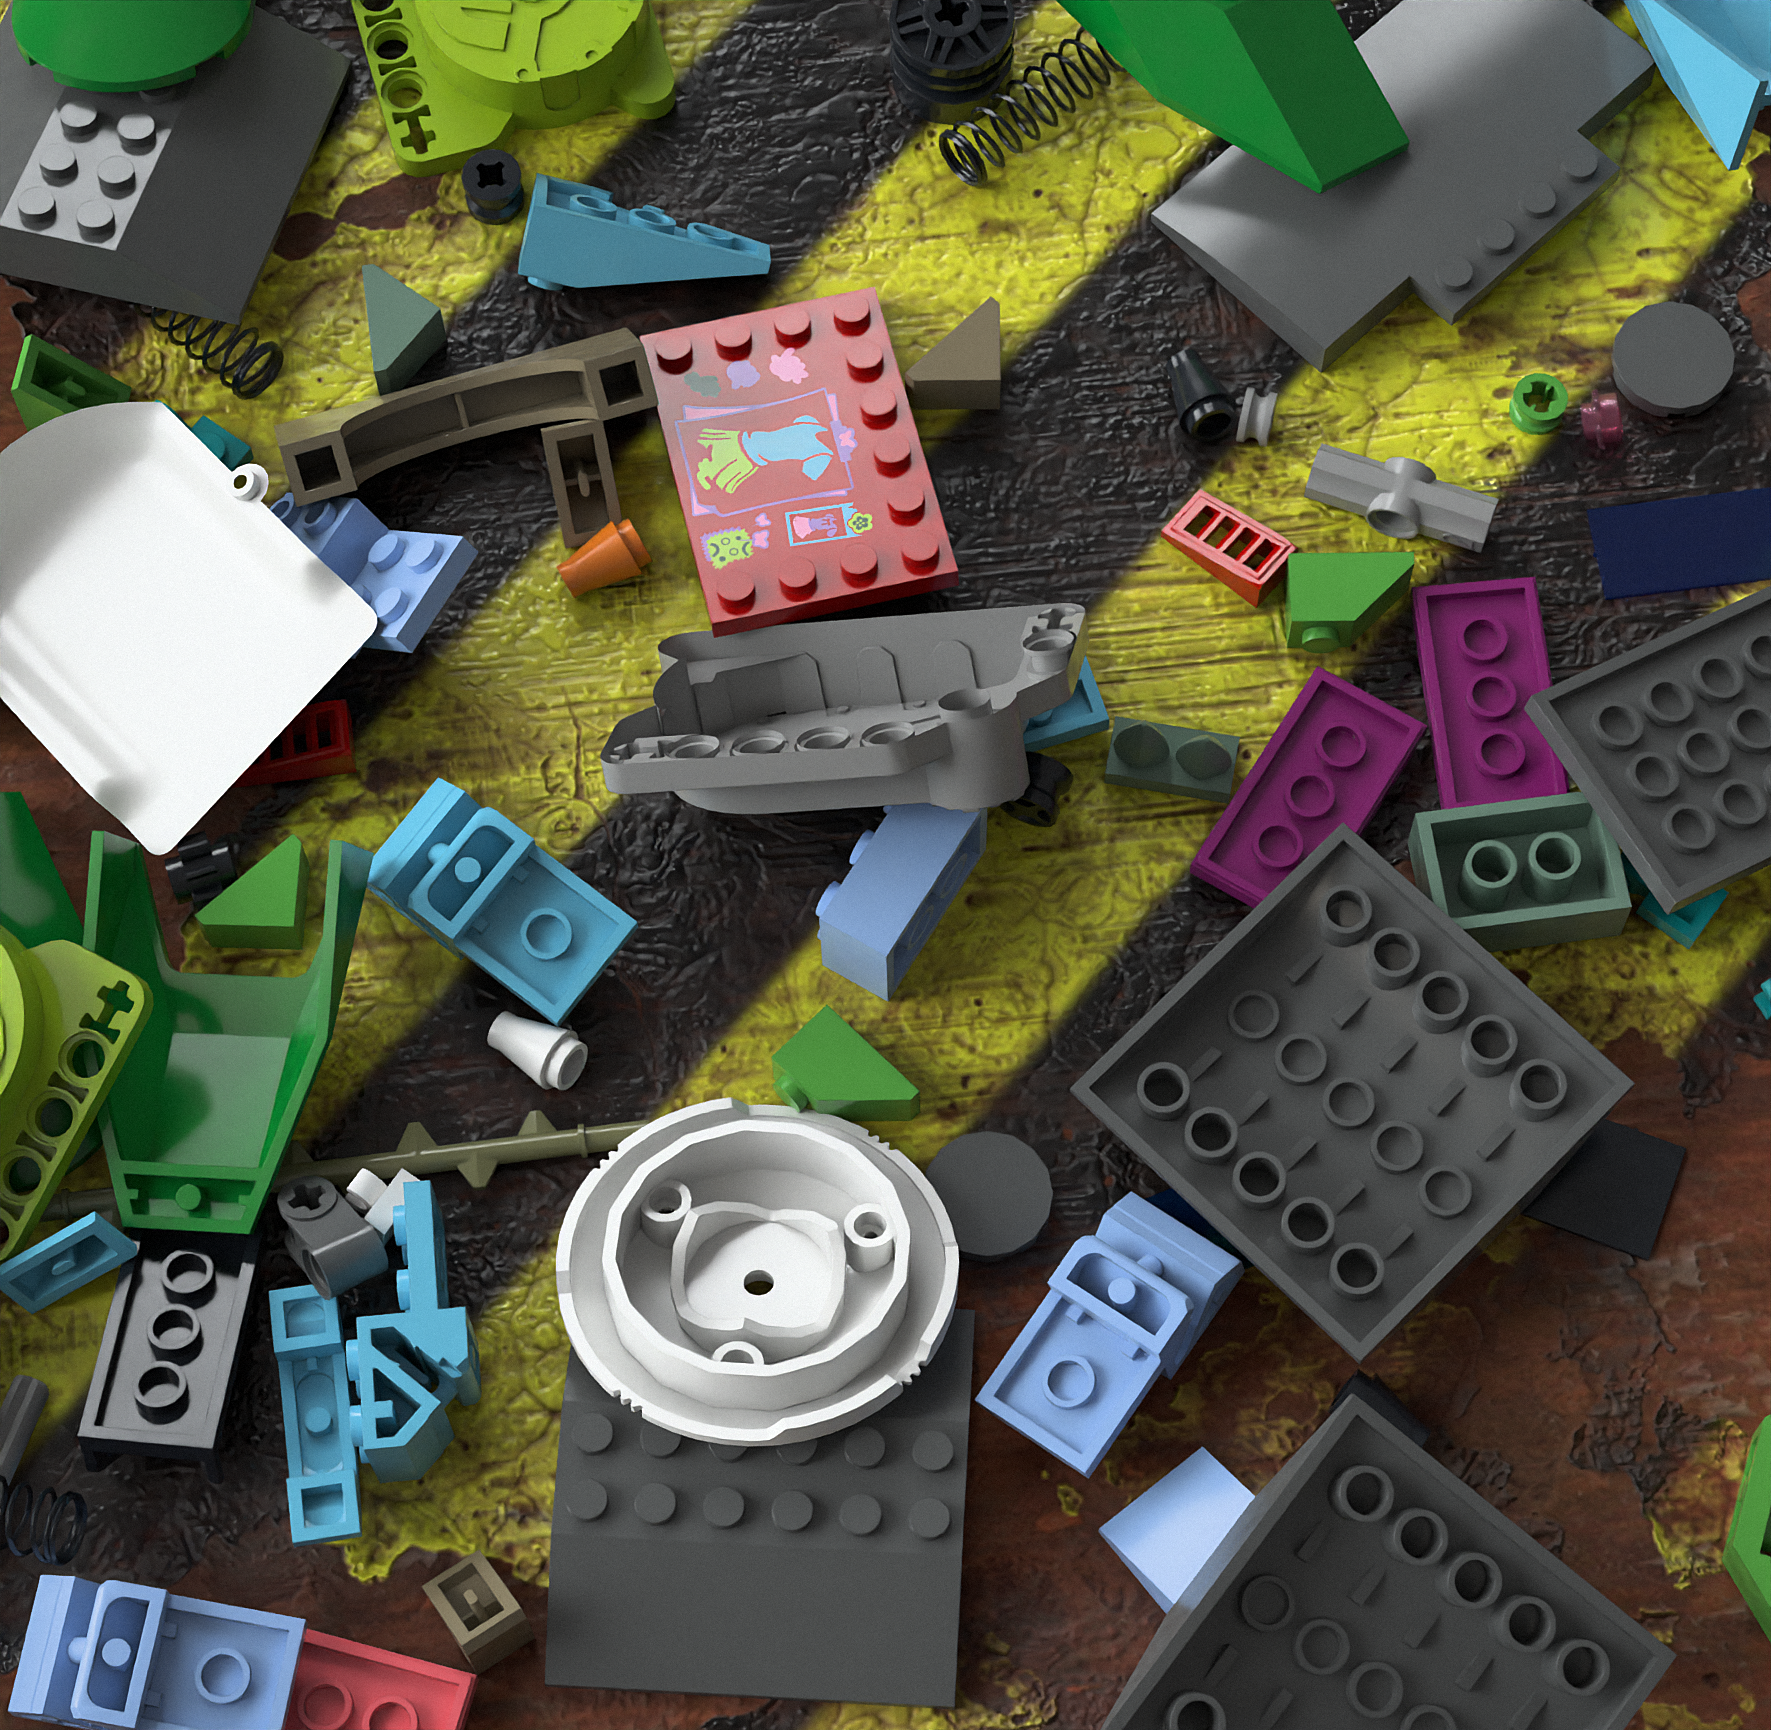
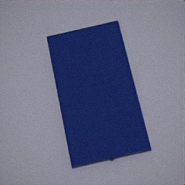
M1771 487L1587 509L1586 513L1595 550L1593 556L1597 559L1605 600L1771 580Z

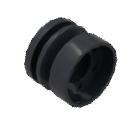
M893 0L889 18L891 44L890 76L896 96L910 112L931 123L954 125L957 121L970 122L971 111L975 107L988 108L989 97L993 93L1005 94L1006 85L1012 80L1014 63L1015 13L1011 0ZM996 98L993 101V111L999 107L1003 101L1002 98ZM978 112L974 120L978 121L988 114Z

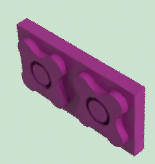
M1536 577L1412 587L1409 597L1441 810L1570 793L1566 768L1524 709L1532 695L1553 686Z
M1317 666L1193 859L1189 872L1248 906L1255 908L1343 822L1361 838L1425 736L1427 725Z

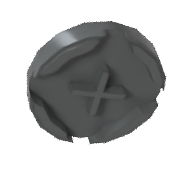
M1668 301L1645 306L1626 319L1613 343L1611 359L1614 370L1612 374L1617 388L1634 406L1654 416L1668 417L1669 413H1685L1684 417L1700 414L1718 402L1731 380L1735 352L1728 332L1714 316L1690 304Z
M992 1131L962 1135L941 1148L926 1170L925 1177L938 1194L952 1224L961 1258L985 1263L1004 1260V1257L1012 1256L1019 1251L1021 1253L1034 1245L1048 1225L1053 1201V1190L1048 1169L1033 1148L1012 1135Z

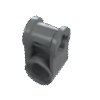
M303 1176L291 1180L283 1186L278 1194L277 1203L281 1216L288 1223L289 1227L285 1233V1248L289 1256L307 1274L316 1291L325 1300H330L388 1269L387 1254L378 1234L365 1218L360 1217L331 1182L318 1176Z

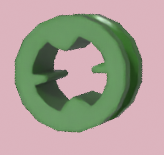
M1541 373L1527 375L1516 385L1509 404V416L1516 427L1528 434L1543 435L1552 432L1559 426L1568 404V393L1564 385L1555 377ZM1530 395L1543 396L1541 403L1549 400L1550 404L1547 412L1534 411L1536 404L1529 408L1527 404Z

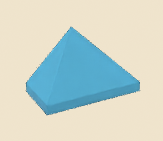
M94 1211L0 1265V1290L28 1312L34 1314L136 1256L137 1245Z

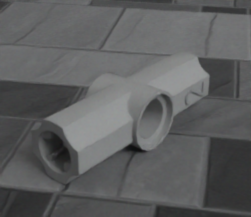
M1323 443L1317 451L1304 493L1306 498L1365 516L1367 523L1373 529L1389 537L1409 539L1419 533L1481 553L1499 500L1437 480L1436 474L1432 469L1414 459L1392 457L1383 463Z

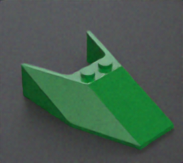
M1056 0L1158 102L1318 194H1322L1408 149L1410 141L1332 0Z
M92 831L83 947L143 979L153 993L154 1004L145 1027L97 1113L122 1227L254 1234L332 1040L374 853L343 840H330L323 937L310 968L303 975L289 978L181 973L173 968L169 960L141 844L106 831ZM129 985L122 992L112 989L108 993L106 1000L113 1004L114 1009L106 1025L93 1019L88 1029L107 1034L113 1040H117L120 1031L110 1029L108 1026L116 1012L124 1011L129 1013L132 1010L134 1001L127 997ZM86 1041L81 1044L87 1075L90 1078L98 1074L103 1068L105 1055L101 1045L96 1041Z

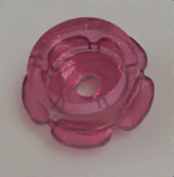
M1594 389L1592 391V402L1581 403L1585 440L1597 438L1599 447L1606 449V443L1624 440L1620 403L1617 392L1599 395L1598 389Z

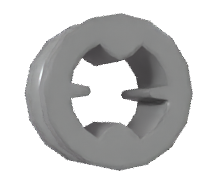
M1247 387L1236 441L1244 443L1247 438L1253 437L1258 440L1259 446L1267 447L1278 393L1270 392L1268 396L1260 397L1256 394L1255 388Z

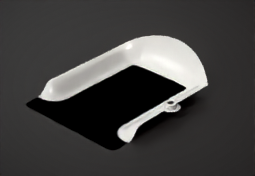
M124 402L84 408L56 417L30 430L0 453V698L99 804L122 822L149 852L155 855H162L170 851L372 635L376 628L377 616L373 609L351 587L313 554L261 502L269 484L268 475L264 468L257 464H246L231 472L163 403ZM240 475H245L247 478L246 485L241 489H236L234 482Z

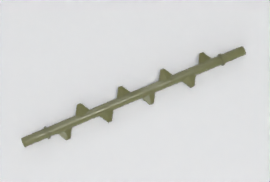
M534 1110L529 1112L518 1136L441 1146L436 1145L420 1122L408 1123L398 1148L394 1152L313 1161L298 1141H291L270 1193L280 1192L283 1186L291 1180L303 1176H318L327 1179L333 1185H338L346 1196L349 1193L347 1187L362 1168L370 1171L379 1179L395 1178L402 1168L411 1175L459 1170L475 1191H481L487 1188L499 1164L581 1154L582 1158H588V1153L618 1150L620 1142L650 1122L648 1119L593 1127H584V1123L578 1124L577 1129L557 1131L541 1110ZM113 1187L70 1192L69 1188L62 1189L61 1193L53 1194L39 1222L64 1219L65 1223H72L74 1218L85 1217L95 1211L122 1234H124L127 1228L122 1227ZM0 1218V1227H7L5 1221Z

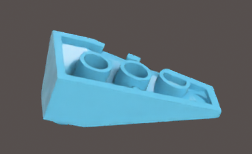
M540 173L536 174L519 256L518 274L528 276V281L537 287L548 290H562L564 285L585 288L767 274L769 271L771 258L770 247L767 244L705 223H689L686 230L677 227L676 221L665 215V210L646 204L642 209L636 208L629 211L612 203L614 195L612 192Z

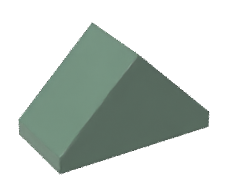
M375 264L362 265L373 369L379 394L382 396L400 391L447 337L439 307Z

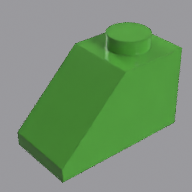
M1414 552L1288 553L1284 577L1287 648H1303L1307 652L1321 654L1335 651L1339 647H1350L1408 591L1414 567Z
M828 1005L820 1010L771 1057L773 1078L776 1080L772 1084L773 1089L784 1103L794 1108L798 1113L805 1108L815 1110L818 1114H829L847 1121H911L920 1113V1091Z

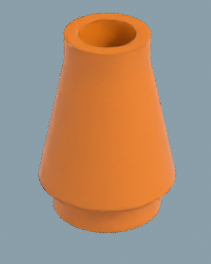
M629 518L617 525L610 521L570 558L556 567L572 596L576 598L585 592L642 575L640 568L651 563L653 560Z

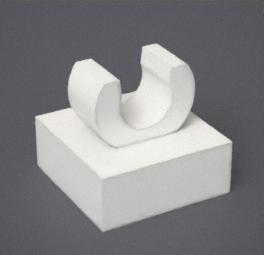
M362 1168L347 1187L349 1193L344 1199L355 1210L366 1215L364 1218L372 1225L383 1246H385L394 1234L393 1206L404 1205L403 1182L420 1180L402 1168L387 1187L376 1175Z

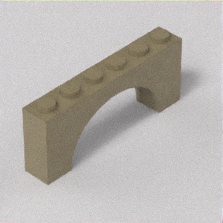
M622 328L274 426L296 507L358 490V486L362 482L385 469L426 453L475 438L560 420L595 419L601 422L660 404L644 345L627 328Z

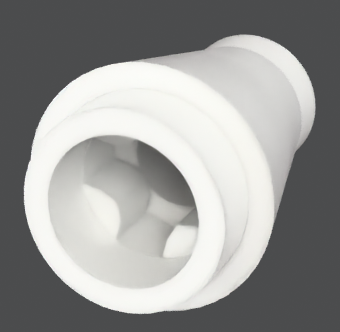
M508 1011L502 1012L495 1019L487 1038L489 1046L502 1052L546 1090L555 1087L564 1091L570 1088L580 1076L588 1055L586 1044L578 1041V1035L575 1031L521 1018Z

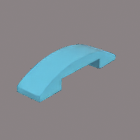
M312 1284L268 1291L273 1346L279 1365L289 1469V1478L286 1481L292 1543L294 1547L362 1537L357 1447H353L350 1432L349 1411L350 1406H352L338 1296L325 1300L319 1295Z

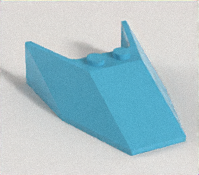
M1623 0L1666 84L1729 171L1738 170L1759 110H1763L1765 106L1771 105V0Z

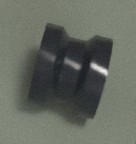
M488 149L477 152L467 160L462 170L461 179L469 213L476 220L486 225H501L516 218L524 207L525 192L522 185L521 170L513 156L502 150ZM492 180H497V181H498V180H501V181H502L499 185H497V184L487 185V184H486L487 181H492Z
M1025 751L1030 784L1025 789L1023 796L1015 801L1003 802L999 806L1008 815L1021 822L1038 827H1051L1055 825L1060 814V807L1057 803L1059 797L1069 792L1074 776L1059 761L1040 753Z

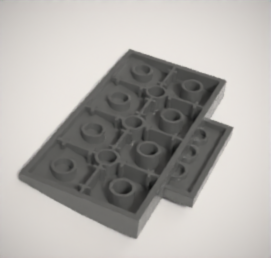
M1403 0L1354 42L1410 141L1406 151L1322 194H1318L1235 145H1231L1152 212L1151 222L1322 373L1412 293L1418 296L1452 326L1617 181L1621 168L1588 140L1651 86L1657 66L1651 53L1583 0Z

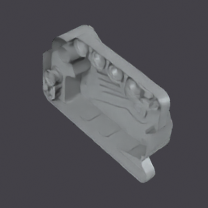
M1057 603L775 625L718 638L713 637L712 630L671 636L658 645L662 675L653 689L654 706L620 720L615 725L601 752L600 759L606 788L610 792L617 794L674 791L681 799L697 807L734 814H769L930 803L933 807L940 806L947 810L957 809L962 810L963 813L979 812L980 808L997 807L1009 800L1015 801L1024 795L1025 789L1030 784L1023 733L1027 728L1029 719L1062 705L1073 696L1090 642L1085 608L1072 603ZM786 711V714L767 717L770 714Z

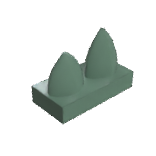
M1115 716L1104 783L1229 804L1240 737Z

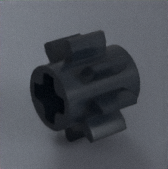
M205 830L183 837L177 843L179 855L164 859L178 905L194 901L198 912L239 879L227 841L211 845Z

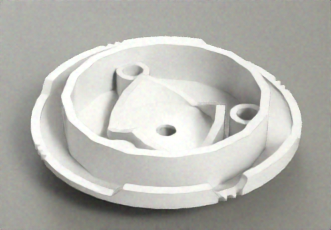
M731 1097L688 1106L645 1125L618 1144V1151H610L608 1153L609 1160L602 1159L600 1161V1169L594 1168L576 1192L566 1212L559 1234L556 1253V1282L561 1316L568 1337L578 1357L595 1380L611 1396L617 1397L621 1395V1404L631 1403V1411L637 1412L642 1410V1418L693 1439L723 1445L773 1446L814 1439L851 1426L879 1411L903 1392V1384H912L910 1376H919L921 1374L919 1365L927 1366L941 1345L952 1320L958 1292L959 1252L952 1224L938 1194L923 1173L898 1149L890 1150L888 1142H879V1136L870 1137L867 1129L833 1115L818 1114L815 1110L803 1109L798 1113L791 1106L747 1105ZM754 1281H766L774 1285L771 1291L760 1296L750 1294L744 1288L747 1284Z

